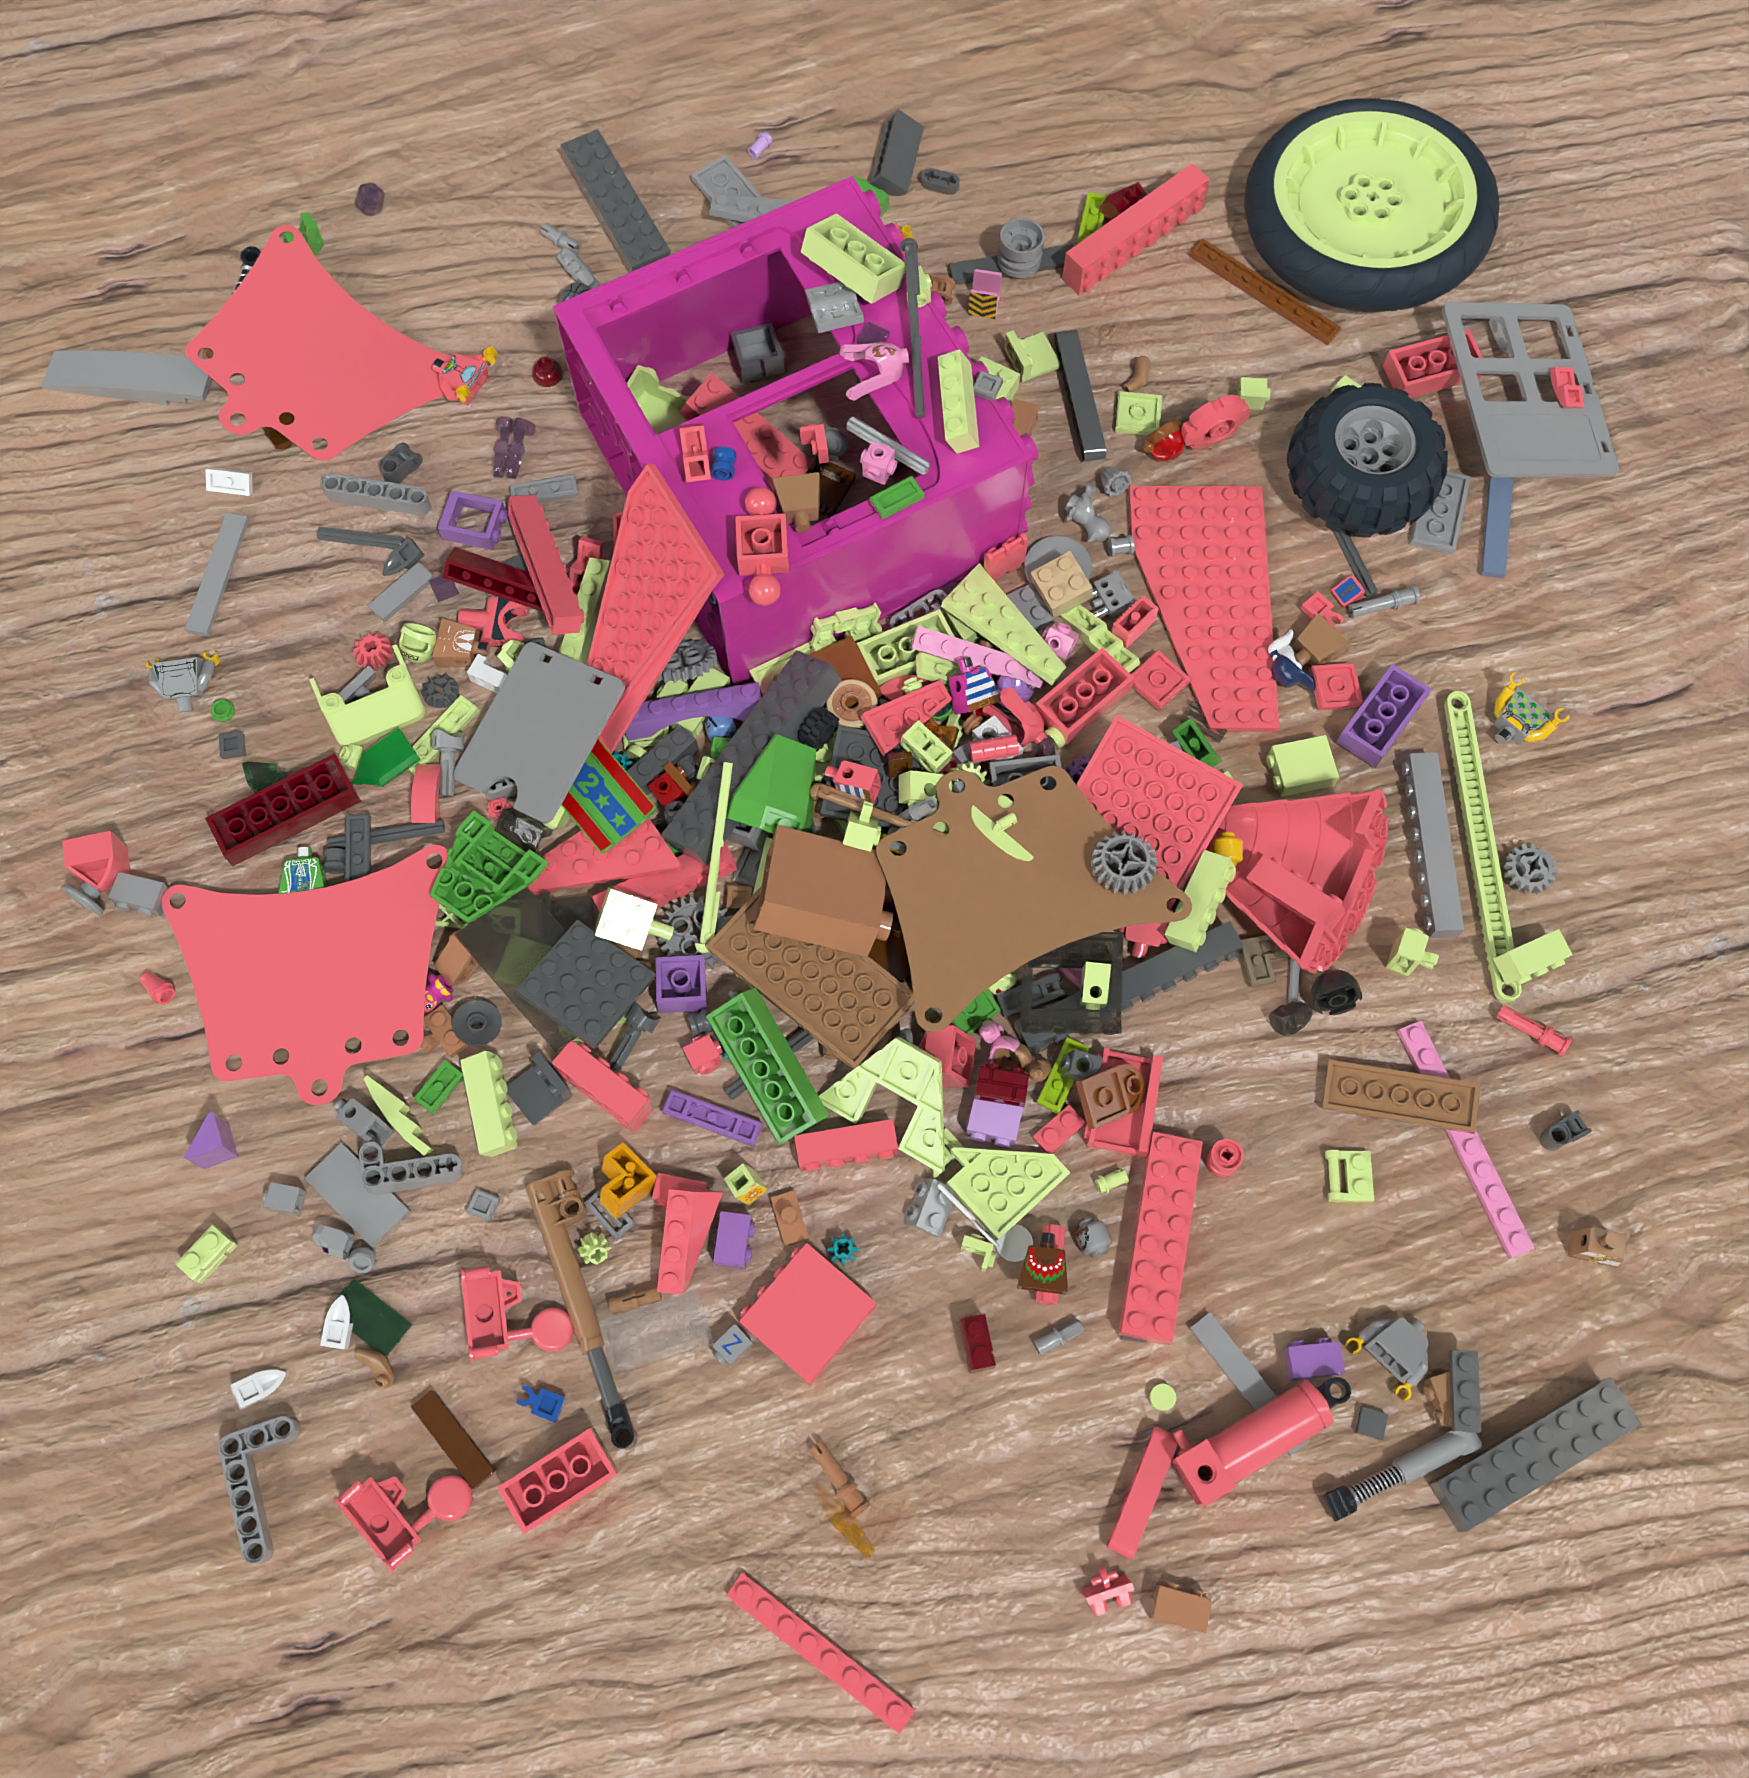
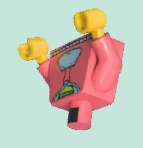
M493 346L487 347L481 354L460 355L455 353L448 362L439 358L434 361L432 369L440 373V388L447 400L460 401L466 406L470 404L488 378L487 363L489 362L493 365L496 362L494 357L499 355Z

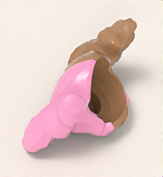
M985 1020L982 1022L980 1036L985 1042L992 1043L988 1059L990 1063L999 1065L1000 1069L1010 1071L1011 1067L1024 1069V1073L1028 1072L1029 1077L1037 1082H1042L1051 1073L1052 1066L1048 1059L1031 1055L1027 1046L1021 1044L1016 1038L1008 1036L995 1021Z

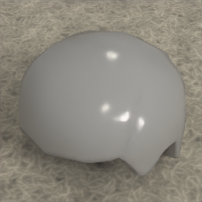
M824 428L829 461L842 458L848 449L846 435L838 428Z

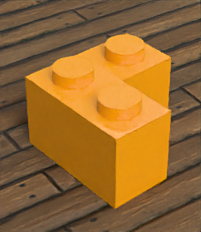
M624 1142L604 1156L602 1172L611 1181L602 1187L600 1203L615 1219H618L654 1191L657 1176Z

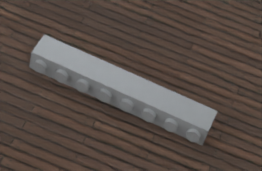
M1438 752L1410 753L1402 764L1403 776H1406L1407 780L1405 795L1409 797L1410 801L1408 816L1413 822L1411 837L1416 843L1414 859L1419 864L1417 880L1418 884L1422 885L1421 906L1425 908L1426 913L1424 928L1426 931L1428 930L1429 938L1458 937L1464 931Z

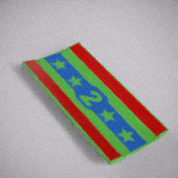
M599 738L561 804L601 854L616 846L658 809Z

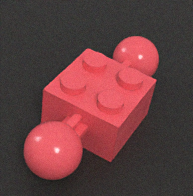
M756 487L749 491L745 499L746 510L751 516H736L737 562L739 575H756L749 584L751 599L758 605L769 606L778 600L781 593L778 580L771 574L789 573L786 514H773L777 505L774 493L768 488Z

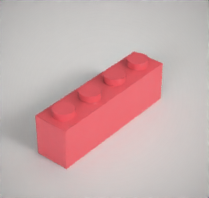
M1263 855L1246 877L1250 885L1315 926L1316 921L1326 924L1332 932L1346 913L1342 905L1343 901L1334 894L1328 896L1323 893V889L1315 882L1311 881L1310 884L1302 880L1304 877L1294 869L1286 870L1283 868L1284 864L1274 857L1269 859Z
M893 1119L794 1135L800 1170L805 1169V1172H814L820 1170V1166L830 1165V1168L842 1167L845 1165L844 1162L854 1161L855 1164L866 1163L869 1161V1158L879 1157L880 1160L890 1159L894 1157V1154L898 1153Z

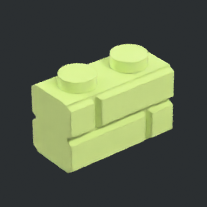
M211 1225L178 1260L176 1265L193 1281L203 1284L228 1257L227 1254L231 1253L238 1244L220 1228Z

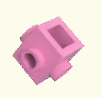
M872 441L869 449H864L860 458L863 477L885 485L890 474L894 473L897 466L895 449H892L887 444H879Z
M1054 623L1050 628L1047 627L1042 638L1058 657L1066 660L1072 654L1080 634L1071 630V627L1065 623Z

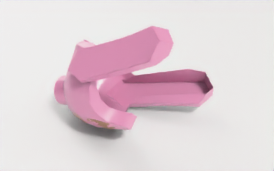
M892 343L844 344L840 347L839 352L841 356L850 361L864 358L872 360L878 365L881 373L848 389L846 395L853 401L869 392L898 381L903 373V363H909L907 348L900 349Z

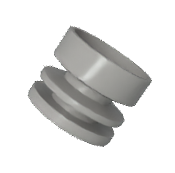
M1015 218L1002 226L997 263L1004 273L1016 278H1026L1033 275L1039 269L1045 240L1044 230L1041 226L1027 218Z

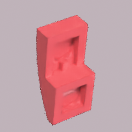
M1554 367L1550 369L1552 385L1563 408H1583L1582 385H1575L1573 367Z

